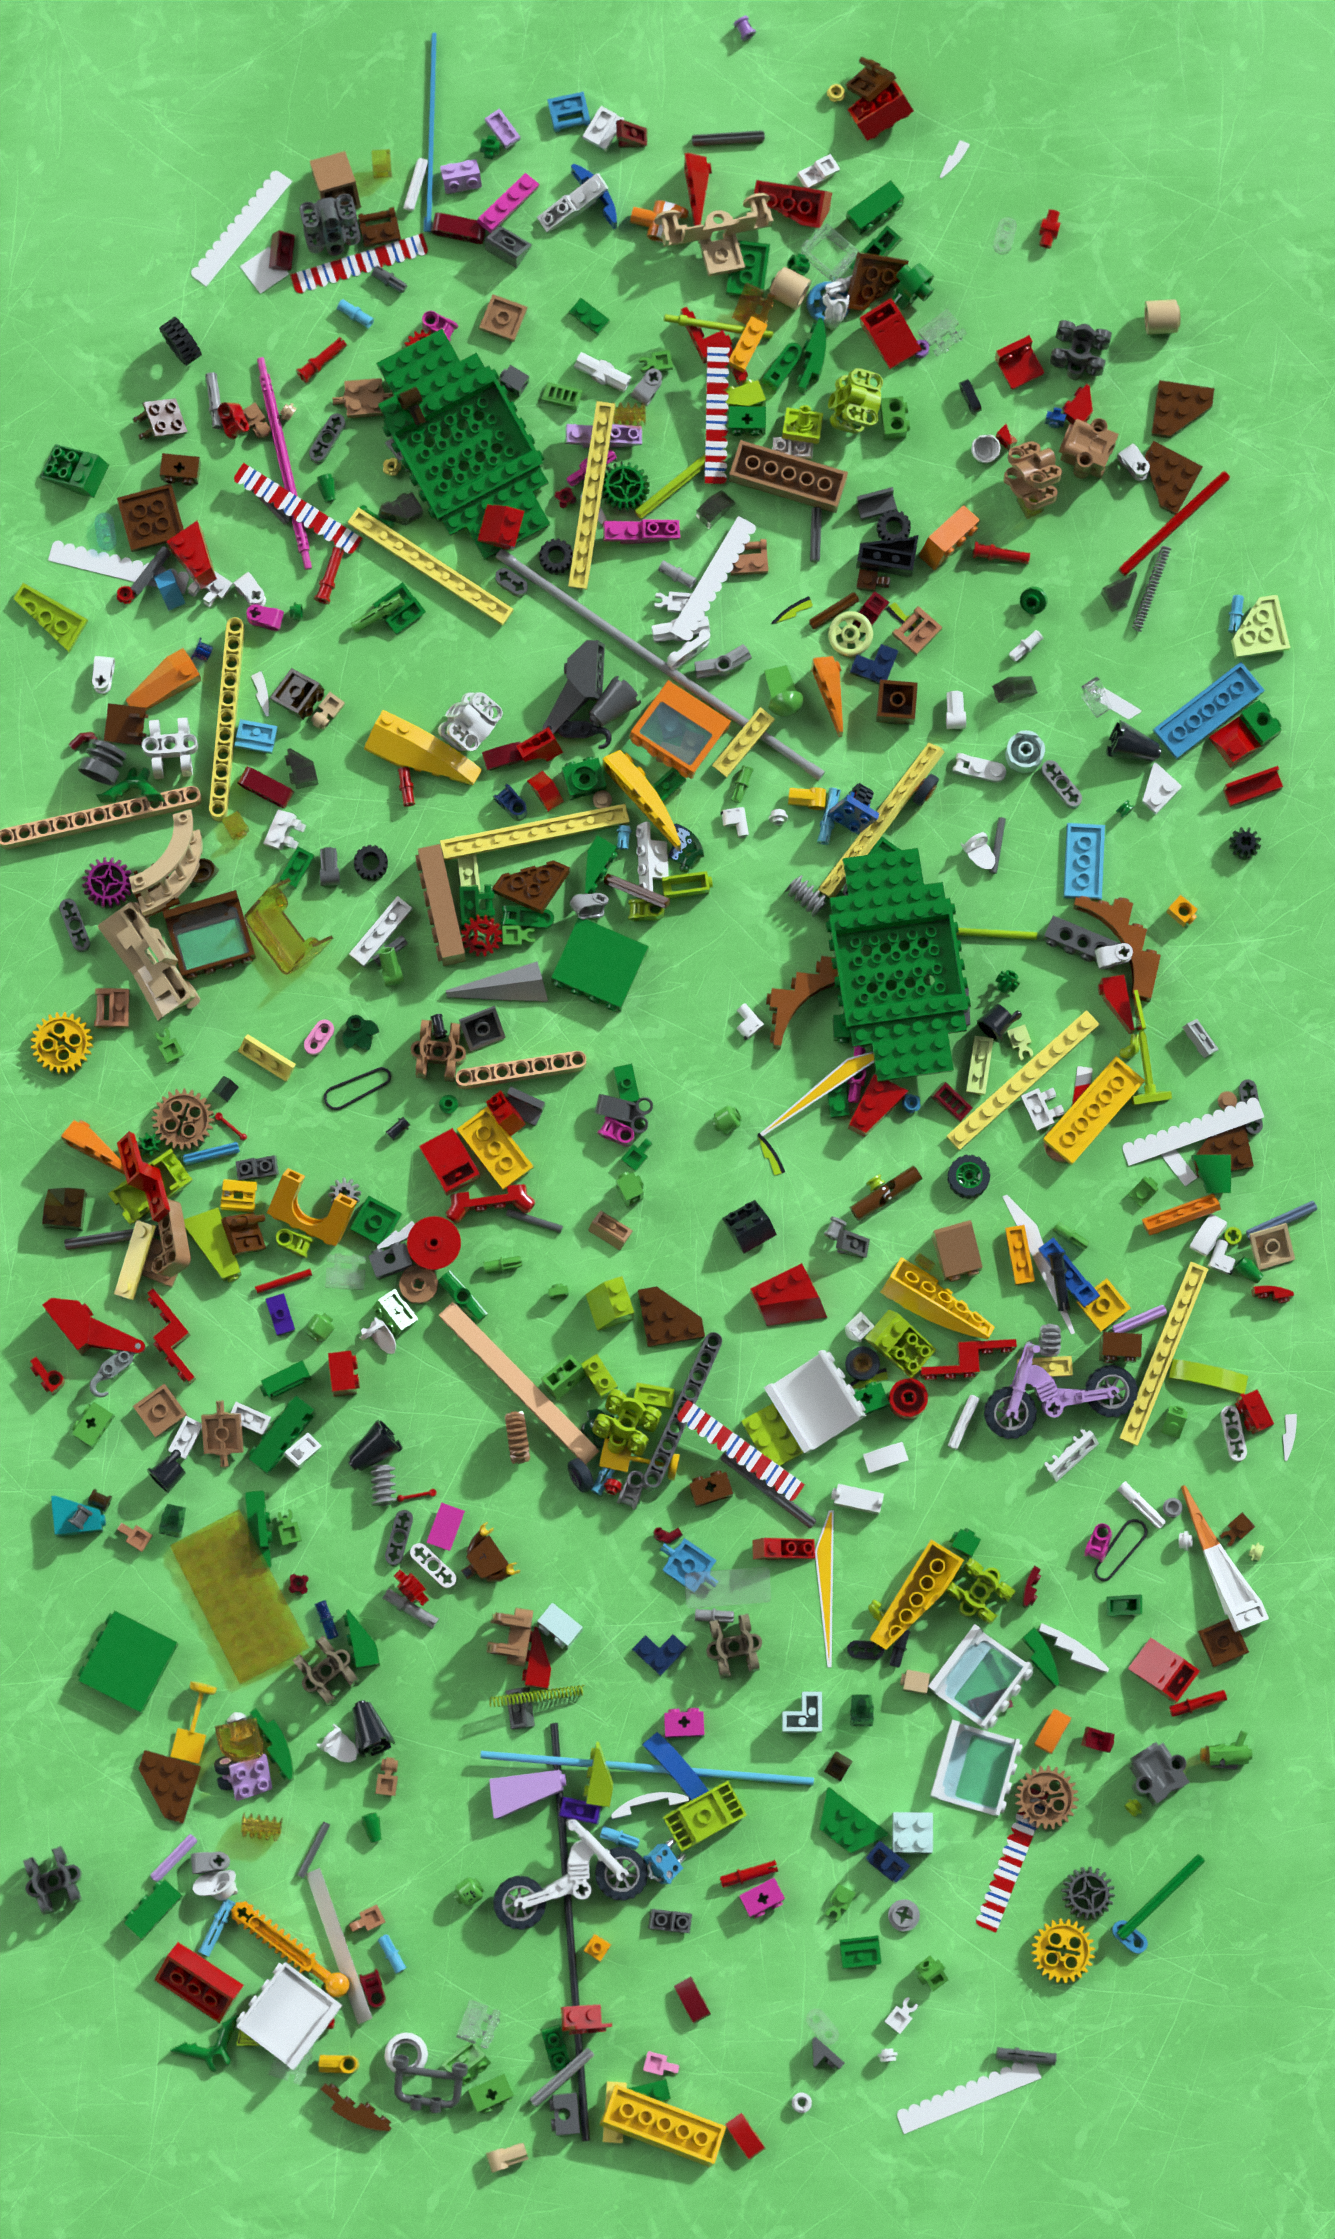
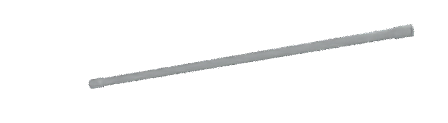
M501 549L496 555L498 560L525 576L740 726L744 727L749 721L676 669L671 670L666 662L519 562L504 549ZM767 732L760 738V740L797 764L818 781L824 775V770L807 761Z

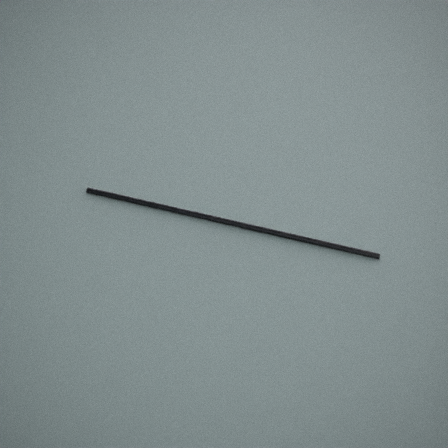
M550 1723L553 1757H561L558 1723ZM553 1765L554 1771H562L561 1765ZM563 1791L556 1794L562 1877L568 1874L565 1817L559 1816L564 1797ZM566 1894L563 1897L572 2006H580L571 1894ZM582 2033L574 2034L576 2057L583 2052ZM583 2065L577 2071L582 2141H590L585 2067Z

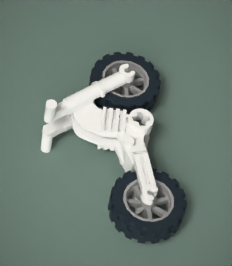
M567 1819L566 1825L571 1831L574 1830L581 1839L571 1847L567 1861L568 1874L543 1888L535 1880L527 1876L507 1878L495 1891L493 1899L494 1910L498 1919L504 1925L512 1929L523 1930L534 1926V1924L541 1920L545 1913L547 1900L556 1899L566 1894H573L578 1899L588 1898L591 1893V1887L587 1882V1879H590L589 1861L594 1854L599 1859L596 1864L595 1877L601 1891L614 1900L625 1901L630 1898L632 1899L640 1894L644 1886H646L648 1877L647 1865L642 1856L631 1848L616 1847L609 1850L605 1849L577 1820ZM622 1859L628 1860L631 1863L625 1868L623 1867ZM633 1865L636 1869V1874L628 1873V1870ZM608 1868H609L614 1874L607 1876V1870H608ZM627 1876L635 1878L631 1885L626 1880ZM617 1877L615 1886L608 1879ZM620 1881H624L627 1886L625 1888H617ZM582 1884L584 1887H587L583 1890L584 1893L580 1894L579 1891H576L579 1888L578 1885ZM517 1888L518 1895L514 1897L509 1892ZM521 1888H524L530 1892L521 1895ZM506 1896L513 1899V1903L505 1905ZM512 1906L516 1907L513 1915H511L506 1908ZM532 1906V1911L527 1914L525 1908ZM519 1908L522 1909L524 1917H516Z

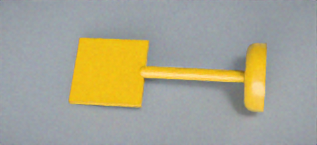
M605 1438L599 1467L628 1472L630 1460L646 1464L650 1463V1459L631 1456L632 1453L627 1449V1446L621 1453H612L608 1449L609 1439ZM613 1440L616 1444H621V1441ZM673 1454L668 1465L669 1480L675 1481L680 1454ZM655 1461L656 1466L664 1467L663 1462Z
M190 1681V1689L199 1692L190 1731L177 1728L170 1757L199 1764L206 1735L194 1731L204 1694L214 1695L217 1688Z

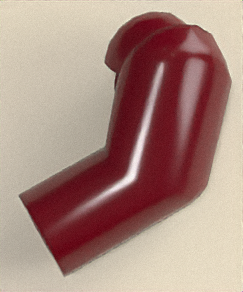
M93 732L79 733L69 743V746L75 751L82 743H89L91 739L98 740Z
M657 1527L653 1531L654 1538L665 1544H669L683 1536L679 1528L667 1532Z

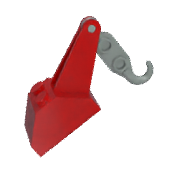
M50 1298L42 1304L46 1312L80 1355H83L91 1347L118 1351L101 1365L97 1374L90 1381V1391L96 1397L101 1398L109 1394L108 1392L100 1393L96 1390V1385L100 1381L115 1377L133 1362L135 1354H142L145 1351L146 1347L142 1340L92 1318L91 1316L94 1314L86 1303L81 1304L78 1300Z

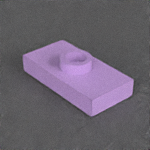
M500 108L484 118L486 124L505 149L521 140V137Z

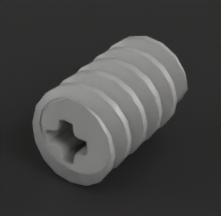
M801 875L791 882L785 892L789 891V897L796 895L794 901L798 902L801 900L800 906L804 907L807 905L806 911L813 910L811 915L814 917L825 905L824 899L826 896L823 895L819 898L820 890L812 892L814 885L807 887L808 880L802 883L803 876Z
M373 1465L371 1467L376 1470L371 1471V1475L376 1477L371 1479V1483L377 1485L371 1488L372 1491L377 1493L373 1494L372 1498L377 1501L372 1502V1505H391V1502L396 1501V1498L391 1497L396 1491L390 1489V1487L396 1485V1483L390 1481V1479L396 1477V1475L390 1474V1471L395 1470V1467L390 1465Z

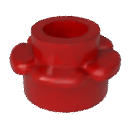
M122 586L117 590L116 597L119 602L129 604L135 598V593L132 592L129 586Z
M609 1478L603 1484L606 1489L605 1491L610 1495H616L622 1491V1483L618 1480Z

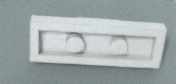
M1083 1429L1080 1430L1083 1436L1080 1439L1074 1436L1075 1443L1066 1448L1059 1458L1053 1455L1052 1458L1055 1461L1053 1464L1044 1463L1051 1477L1056 1482L1099 1444L1095 1435L1090 1430L1088 1432Z

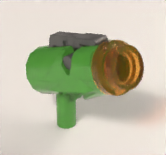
M1240 1730L1236 1742H1232L1230 1745L1223 1743L1200 1748V1762L1214 1768L1234 1770L1237 1769L1238 1765L1249 1764V1760H1252L1253 1757L1252 1748H1248V1745H1243L1248 1733Z

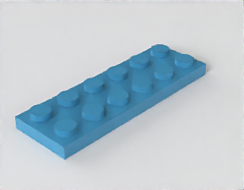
M1240 662L1155 727L1153 732L1177 760L1259 697L1265 690L1243 663Z

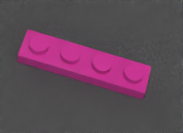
M524 173L478 218L477 222L492 233L539 188V183L527 173Z

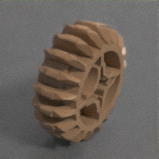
M522 1411L507 1413L505 1415L511 1462L513 1464L529 1462L530 1453L524 1413Z

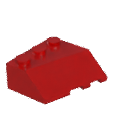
M895 80L871 102L861 97L847 109L867 141L876 138L879 133L893 127L896 122L907 118L914 112Z
M802 1263L750 1288V1294L766 1326L827 1318L820 1297Z

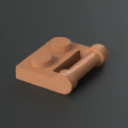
M766 539L743 544L744 550L761 549V553L738 555V561L732 563L733 570L731 575L768 573Z
M919 606L913 610L914 613L898 629L892 632V635L916 656L942 630V627ZM919 618H922L923 621L906 637L904 633Z
M126 988L95 989L97 1007L94 1027L129 1028L130 990ZM104 996H110L109 1020H104Z

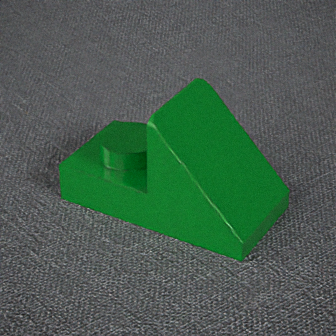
M1141 1594L1107 1596V1616L1137 1617L1142 1615Z

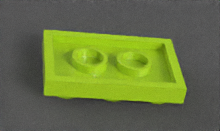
M774 1403L741 1420L756 1449L777 1465L781 1466L803 1454L801 1447Z

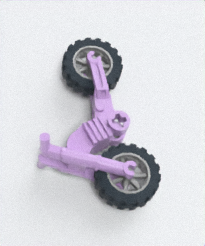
M1028 1341L1024 1346L1021 1359H1019L1012 1385L997 1389L988 1397V1401L984 1406V1418L991 1431L998 1436L1006 1439H1017L1020 1436L1026 1435L1036 1421L1037 1409L1034 1400L1024 1390L1026 1383L1034 1388L1038 1400L1042 1402V1411L1054 1418L1062 1414L1065 1406L1081 1404L1083 1402H1087L1100 1415L1119 1417L1122 1414H1126L1134 1406V1402L1137 1400L1138 1387L1134 1377L1124 1368L1116 1365H1104L1089 1375V1379L1085 1384L1086 1389L1057 1388L1054 1379L1042 1367L1032 1365L1033 1355L1040 1351V1347ZM1107 1377H1116L1113 1384L1109 1383ZM1104 1379L1106 1385L1099 1386L1100 1382ZM1119 1379L1123 1382L1124 1387H1116ZM1125 1390V1395L1121 1398L1117 1393ZM1114 1396L1120 1400V1402L1115 1405H1113ZM1109 1398V1405H1106L1101 1401L1103 1399ZM1003 1401L1005 1404L1003 1409L997 1408L998 1405ZM1020 1403L1023 1405L1024 1408L1019 1409ZM1051 1403L1056 1405V1407L1053 1408V1412L1048 1410V1408L1051 1407ZM996 1411L1002 1412L1005 1415L998 1420ZM1019 1412H1024L1022 1420L1018 1418ZM1007 1417L1008 1427L1001 1424V1422ZM1012 1418L1020 1423L1012 1427Z

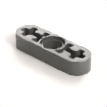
M333 414L327 420L309 451L312 462L320 464L326 460L345 428V419L341 414ZM339 419L341 425H336L333 432L332 428L334 424L332 421H337ZM329 434L333 439L330 443H324L322 437ZM321 445L323 447L321 450L322 457L318 456L315 458L314 452L318 453Z
M64 899L60 903L59 908L71 942L76 951L85 952L90 947V940L75 901ZM66 904L74 906L71 908L72 917L69 916L67 910H63L66 908ZM72 921L80 923L78 930L70 929L69 925ZM80 934L82 940L86 941L84 947L76 945L79 943L76 935Z
M1249 1079L1242 1081L1238 1088L1240 1102L1247 1104V1101L1250 1099L1244 1100V1098H1247V1091L1242 1088L1246 1084L1252 1087L1249 1093L1250 1097L1254 1096L1259 1101L1255 1082ZM1262 1118L1254 1121L1255 1124L1259 1125L1256 1131H1253L1251 1127L1249 1128L1252 1122L1245 1124L1246 1131L1250 1135L1259 1134L1263 1128Z
M408 1510L399 1511L394 1520L385 1553L387 1563L392 1566L400 1564L404 1556L413 1523V1516ZM404 1514H407V1518L410 1519L409 1522L406 1521L404 1524V1528H408L407 1531L400 1528L396 1529L397 1525L401 1527L402 1521L399 1517H403ZM397 1532H401L405 1536L402 1543H396L393 1539ZM391 1544L396 1547H402V1550H397L399 1559H395L394 1562L388 1557L389 1554L394 1552V1547H391Z

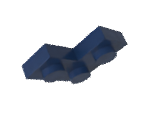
M881 644L875 661L856 655L850 674L877 684L880 683V679L888 680L899 650Z
M672 1634L659 1648L645 1635L632 1650L657 1674L662 1676L687 1649V1646Z

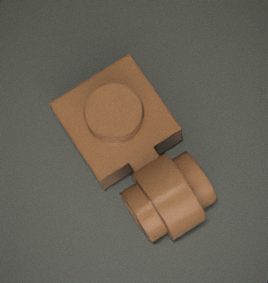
M253 403L243 409L249 429L255 426L253 432L256 437L263 439L268 436L271 429L266 422L262 423L265 421V417L257 404Z
M387 1757L382 1759L381 1770L385 1772V1775L378 1774L376 1794L396 1796L398 1776H391L398 1769V1761L395 1758Z

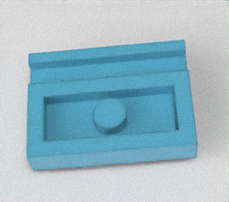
M240 719L235 747L272 754L278 728L274 725Z

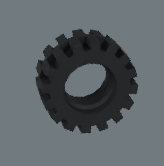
M896 509L895 511L888 510L887 513L884 512L880 516L877 523V532L881 540L888 541L895 540V538L909 537L911 522L908 516L904 515V512H898ZM897 521L901 524L902 530L898 534H891L886 530L887 523Z
M553 538L542 545L539 560L545 571H549L550 574L555 573V575H559L558 573L563 574L565 570L568 571L570 565H572L573 552L571 546L566 541H560L558 538L554 540ZM553 550H560L564 554V559L560 563H552L548 558L549 553Z
M376 845L363 846L361 850L359 849L354 856V867L357 874L362 879H367V881L373 879L375 881L377 878L383 877L388 868L387 855L383 849L378 848ZM372 855L378 858L379 865L376 869L368 870L363 866V861L367 856Z

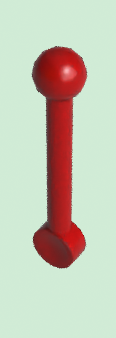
M218 1112L215 1114L216 1120H221L240 1136V1140L245 1141L247 1139V1135L242 1134L225 1120L222 1113Z
M432 1488L428 1492L406 1496L398 1495L396 1499L398 1502H403L406 1499L427 1495L434 1497L437 1491Z

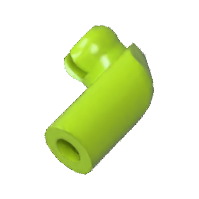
M1131 1034L1130 1045L1120 1049L1119 1054L1121 1058L1131 1059L1139 1052L1138 1034Z
M872 1600L871 1604L868 1605V1610L873 1618L880 1622L885 1614L879 1610L881 1603L877 1600Z

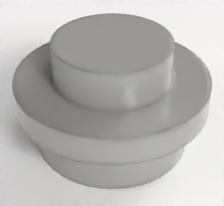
M1169 1498L1163 1504V1511L1168 1517H1177L1182 1512V1504L1176 1498Z

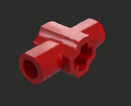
M1049 209L1046 219H1042L1039 231L1041 236L1039 245L1043 248L1050 249L1053 239H1057L1061 224L1058 222L1060 212L1057 210Z

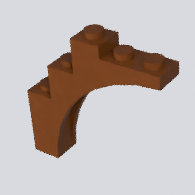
M1085 896L1076 897L1073 909L1098 919L1114 933L1121 944L1127 943L1132 947L1133 954L1129 960L1133 983L1131 998L1134 999V990H1138L1140 1000L1150 1002L1161 955L1157 954V951L1150 949L1142 951L1147 929L1143 928L1141 924L1133 923L1129 925L1133 903L1129 902V899L1122 897L1114 899L1113 905H1109V902L1102 900L1098 902L1090 901L1091 899Z
M821 956V960L816 963V973L819 974L796 972V978L792 977L791 989L794 990L772 988L771 994L767 993L766 1005H770L769 1011H777L772 1016L775 1032L771 1031L770 1043H773V1049H781L783 1035L796 1011L809 998L820 991L835 986L834 977L837 976L836 969L833 970L831 958L834 957Z

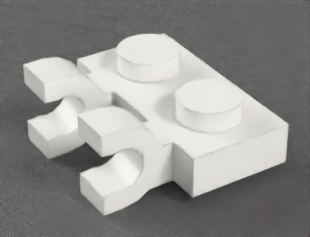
M216 571L217 579L205 587L209 592L203 598V603L209 608L217 597L223 600L233 587L232 582ZM194 581L188 587V593L195 597L201 588Z
M278 809L263 844L281 851L284 846L296 850L299 842L294 841V838L289 836L290 831L295 829L304 832L306 825L296 819L297 816Z
M1037 1088L1021 1096L1036 1131L1053 1125L1055 1123L1053 1118L1064 1114L1062 1105L1048 1110L1045 1103L1046 1100L1056 1097L1054 1088L1042 1093Z

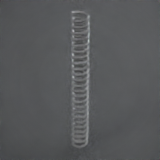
M1162 546L1159 551V557H1157L1156 564H1154L1155 567H1153V574L1149 578L1150 581H1148L1149 584H1147L1145 594L1143 595V601H1141L1140 608H1138L1137 618H1135L1134 625H1132L1136 631H1142L1134 626L1143 628L1142 625L1146 621L1144 618H1147L1146 615H1148L1146 611H1149L1148 608L1152 604L1150 601H1153L1152 598H1154L1152 594H1156L1154 592L1157 591L1156 588L1158 586L1156 584H1159L1158 581H1160L1158 577H1162L1160 574H1163L1164 568L1162 567H1165L1164 564H1166L1164 560H1168L1166 558L1170 554L1168 550H1172L1170 547Z

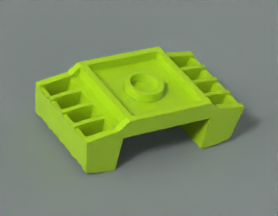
M726 1781L663 1816V1819L680 1850L683 1852L723 1828L741 1820L747 1814L729 1781Z

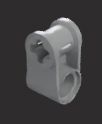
M657 369L648 370L634 388L631 397L647 407L661 386V372ZM657 377V380L650 381V378Z
M601 893L578 894L571 899L570 906L580 919L602 918L604 916V907L608 904L609 899Z
M633 1471L628 1475L617 1501L618 1504L623 1503L631 1506L633 1510L637 1507L643 1486L642 1482L639 1485H633L630 1480L634 1475H638L643 1479L644 1475L639 1471Z
M223 1852L191 1854L192 1874L222 1871L230 1865L228 1855ZM219 1856L225 1859V1862H222L221 1866L215 1863V1861L219 1859Z

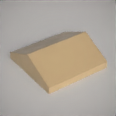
M1286 1223L1249 1234L1251 1250L1259 1270L1295 1260Z

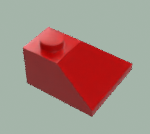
M1237 717L1208 737L1230 768L1261 747L1240 717Z

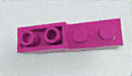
M679 520L604 521L603 536L604 541L620 542V544L664 542L680 539Z

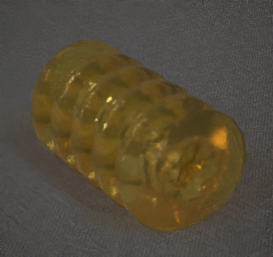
M619 402L618 407L615 406L614 424L618 425L619 420H621L622 425H625L626 421L629 422V425H633L634 421H636L637 426H640L643 421L645 425V404L641 403L640 408H638L637 403L634 402L631 408L629 402L626 403L625 407H623L622 402Z
M243 1812L241 1823L242 1837L245 1838L249 1832L250 1838L253 1839L257 1833L259 1840L265 1835L267 1841L273 1836V1840L277 1842L281 1836L283 1817L277 1822L276 1816L269 1821L268 1815L265 1816L264 1820H261L260 1814L257 1815L256 1819H253L252 1813L246 1818L245 1812Z

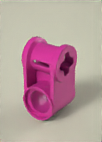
M427 311L422 317V327L426 332L431 330V334L443 329L449 341H451L450 337L454 330L459 327L453 320L445 318L434 311ZM433 319L435 323L427 324L426 320Z
M256 604L248 607L247 620L251 625L272 631L280 630L284 615L282 610ZM257 612L258 615L256 618H253L252 615Z
M605 1116V1122L597 1134L624 1147L631 1146L635 1141L632 1128L612 1117ZM627 1132L631 1134V1138L626 1141L622 1140L621 1135Z
M1101 1523L1094 1528L1084 1552L1085 1557L1091 1556L1103 1563L1113 1535L1112 1530L1107 1524ZM1107 1529L1108 1535L1105 1538H1100L1098 1536L1099 1530Z

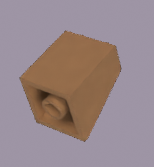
M345 151L310 161L320 200L323 198L337 199L339 195L348 194L353 198L355 209L361 208L356 181ZM344 201V202H342V203H340V204H341V205H348L350 202Z
M971 1220L933 1231L931 1237L944 1281L949 1279L950 1282L961 1279L960 1276L968 1274V1277L979 1274L983 1266Z

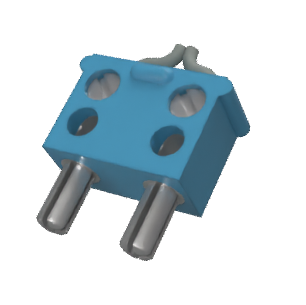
M670 1838L666 1844H658L647 1856H643V1860L648 1865V1877L650 1880L655 1879L660 1884H671V1880L683 1869L681 1863L687 1856L681 1853L677 1858L670 1849L676 1843L674 1838Z

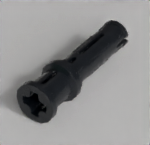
M1064 1252L1047 1254L1051 1263L1050 1274L1054 1276L1058 1311H1064L1063 1303L1066 1311L1071 1309L1065 1279L1067 1268L1064 1266Z

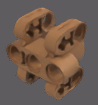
M1030 441L1009 450L1008 462L1012 467L1005 471L1003 481L1010 486L1018 498H1022L1025 501V506L1028 509L1036 510L1056 501L1058 490L1051 485L1060 481L1062 470L1055 465V454L1050 448L1041 450L1038 443ZM1012 455H1018L1021 458H1014ZM1009 475H1013V476H1016L1017 478H1016V479H1011V478H1009L1008 476H1009ZM1029 499H1036L1038 502H1031Z
M421 1021V1041H416L411 1045V1055L417 1060L416 1078L426 1079L428 1063L446 1065L445 1081L455 1082L456 1065H461L466 1060V1051L459 1045L460 1024L451 1023L450 1035L448 1037L449 1042L431 1041L432 1021ZM420 1047V1055L414 1052L415 1048ZM436 1049L444 1051L440 1057L435 1056L433 1052ZM456 1051L463 1053L461 1058H455Z
M515 1608L514 1615L497 1612L492 1614L491 1623L510 1627L507 1644L487 1642L486 1653L507 1656V1664L524 1667L533 1610Z

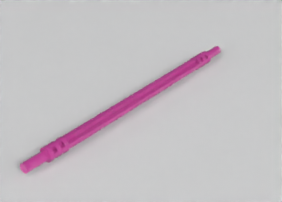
M264 357L257 358L260 372L259 380L284 489L297 496L270 374L267 373ZM293 514L291 520L298 550L302 555L305 570L312 569L309 556L310 548L304 522H297Z

